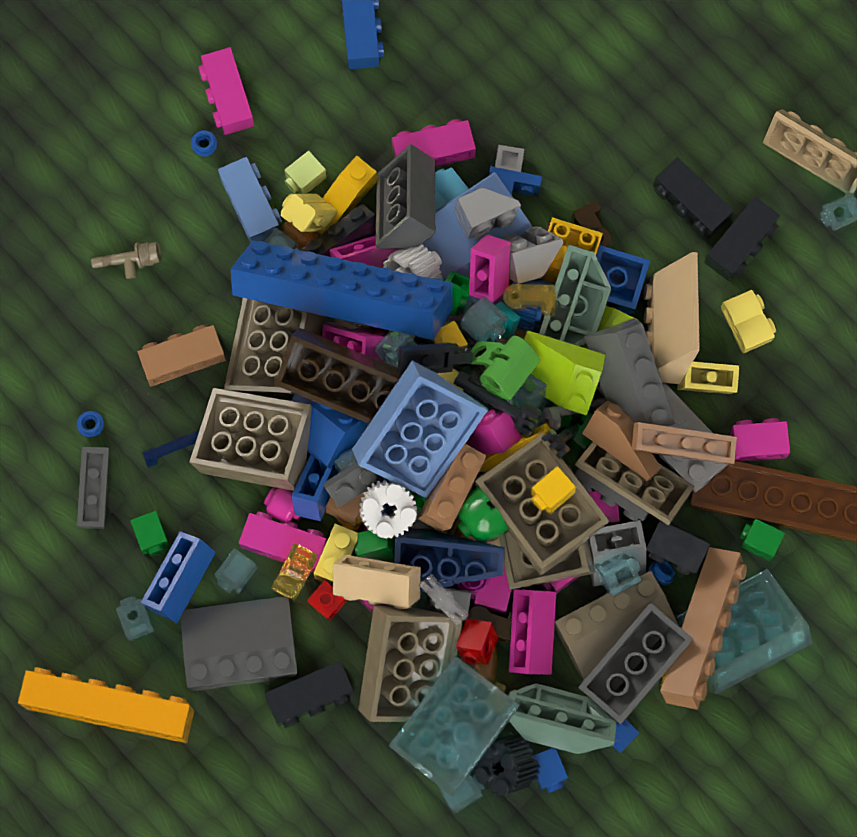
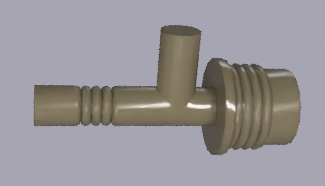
M158 242L135 243V251L91 258L93 269L124 263L126 279L136 278L135 261H137L140 269L162 261Z

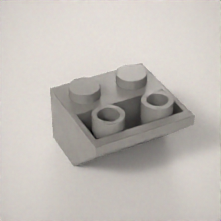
M480 188L458 198L454 213L467 240L473 237L478 240L490 234L489 230L499 226L502 229L514 223L513 219L516 218L521 205L516 199Z
M541 227L529 228L526 230V233L521 235L508 234L501 237V239L511 242L509 279L520 284L543 277L563 245L562 238Z
M641 520L602 527L588 539L596 572L591 574L593 587L635 579L646 574V543Z

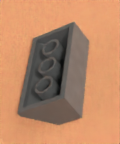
M412 144L377 173L376 247L379 249L418 247L425 240H429L436 230L435 159Z
M633 318L584 337L589 350L606 355L599 379L605 401L620 406L623 412L630 416L633 423L641 422L667 427L675 424L643 324Z
M650 603L582 682L579 688L616 721L622 724L692 642L693 638L654 604Z

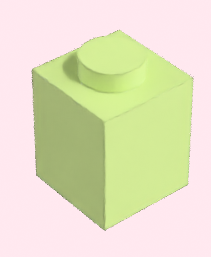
M307 151L285 169V183L293 193L297 191L299 194H307L326 179V169L310 151Z

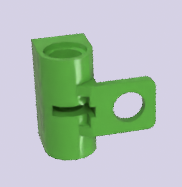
M512 336L505 345L497 342H477L471 350L473 352V360L469 364L484 365L487 369L481 375L480 381L486 390L502 399L511 400L541 360L528 342L520 337ZM487 348L484 354L475 357L480 350Z

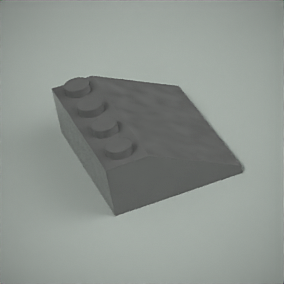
M289 596L187 609L182 613L184 665L187 688L190 692L299 677Z

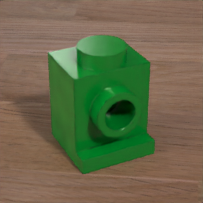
M451 270L445 282L453 283L452 311L449 316H455L459 308H465L469 299L470 278Z

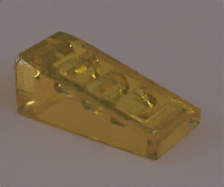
M293 544L271 589L290 599L296 600L313 569L318 555L298 544ZM281 580H284V581H286V582H288V583H290V584H292V585H294V586H296V587H293V586H291V585H289V584H287V583H285V582H283V581H281Z

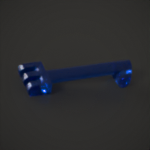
M200 430L154 449L150 448L141 452L147 468L157 465L158 458L195 444Z

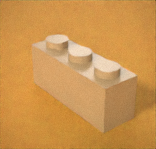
M344 555L333 563V595L343 596L346 600L361 599L367 600L368 603L373 605L384 603L393 605L396 609H407L420 599V567Z

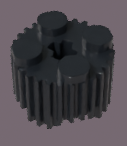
M520 734L514 736H503L482 744L478 751L480 755H477L479 760L476 761L478 764L475 770L477 782L484 786L487 785V790H491V793L496 792V795L501 796L529 787L532 784V780L538 779L537 774L540 773L538 770L540 765L538 761L534 760L535 755L532 754L533 750L529 749L531 746L529 741L524 740Z

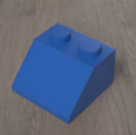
M599 245L596 257L611 286L607 303L635 311L650 260Z
M312 401L309 403L312 406L307 451L329 468L352 451L366 430L367 424L359 419Z

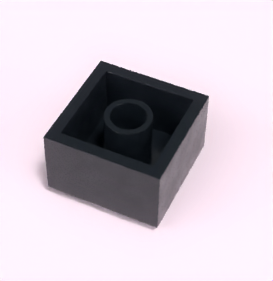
M659 520L646 550L650 552L649 557L656 561L664 563L665 560L675 563L674 569L686 575H689L690 571L696 574L710 546V540L672 522L667 525Z

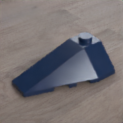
M408 528V531H403V535L399 533L398 537H395L394 563L420 567V592L442 586L449 587L466 581L473 582L498 577L504 574L505 547L436 531Z

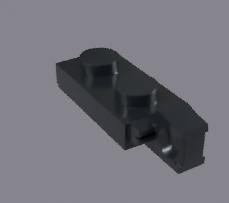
M457 343L399 346L397 372L402 376L412 361L435 373L453 372V369L457 368V364L472 363L473 352L468 347H459Z

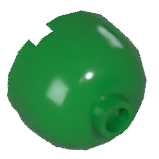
M476 487L467 494L458 512L461 522L457 524V527L465 538L471 536L476 541L492 542L505 535L509 528L498 509L491 505L489 497L479 487Z

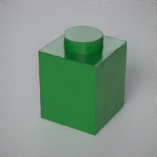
M156 511L130 520L144 555L148 553L149 556L158 555L165 551L164 547L170 546Z
M755 519L751 525L746 523L740 535V538L744 540L741 548L770 562L785 533Z
M371 530L358 533V545L355 546L356 556L394 563L396 536L382 538L376 533L373 534Z

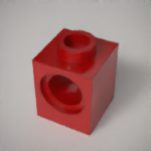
M325 580L307 600L329 622L348 602L343 596L333 595V587Z
M466 618L456 645L463 661L472 665H477L478 663L489 664L498 640V635L492 622Z

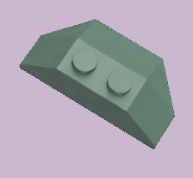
M568 245L539 334L576 346H582L586 344L585 336L597 332L611 286L594 252Z
M537 683L517 691H510L506 718L524 740L576 754L613 746L615 743L617 721L589 697Z

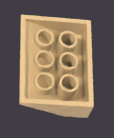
M782 109L775 113L763 143L852 197L857 189V152L854 153L846 148L842 141L826 136L819 127L808 125L801 121V118L793 112H786Z
M691 252L653 274L649 284L644 286L643 297L647 300V307L644 311V323H648V331L645 333L662 383L680 384L699 352L698 259L696 252Z

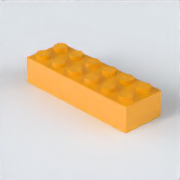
M36 667L34 672L27 670L25 672L18 704L27 710L183 743L188 741L194 710L184 698L170 696L169 700H165L159 696V693L143 690L142 695L136 694L131 687L116 685L115 689L108 688L109 686L105 685V682L89 679L88 683H84L77 676L62 673L60 678L52 674L50 670Z

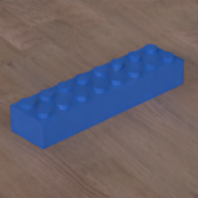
M252 241L231 268L233 296L434 340L452 311L453 283L440 279L421 277L413 273L393 271L389 268L370 266L361 262L342 260L338 257H328L315 254L314 252L295 250L287 246L281 247L267 244L263 241Z

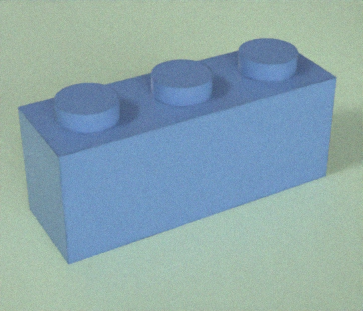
M247 157L219 168L218 172L221 182L250 243L252 241H263L279 234V224L282 223L281 217L277 209L272 210L268 203L271 200V196L266 186L261 187L257 180L261 176L255 163L250 165Z

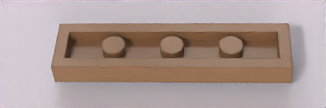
M637 422L634 423L632 450L723 464H735L737 437Z

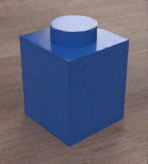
M556 748L536 754L534 760L538 761L540 768H538L540 773L537 774L538 779L536 781L540 790L547 788L550 793L564 787L562 782L566 781L568 777Z

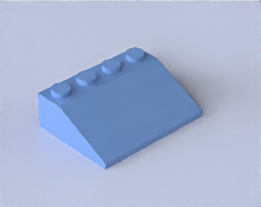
M495 172L435 211V233L422 244L424 247H427L428 251L438 253L441 258L442 264L439 266V270L441 271L440 275L443 281L446 280L451 270L470 278L471 248L481 240H476L475 237L467 240L454 213L458 198L480 188L513 198ZM519 208L516 218L513 219L514 223L502 229L499 226L489 230L490 234L488 235L500 239L508 234L521 235L526 233L527 229L532 228V225Z
M412 361L352 451L359 466L427 498L488 410L435 372Z

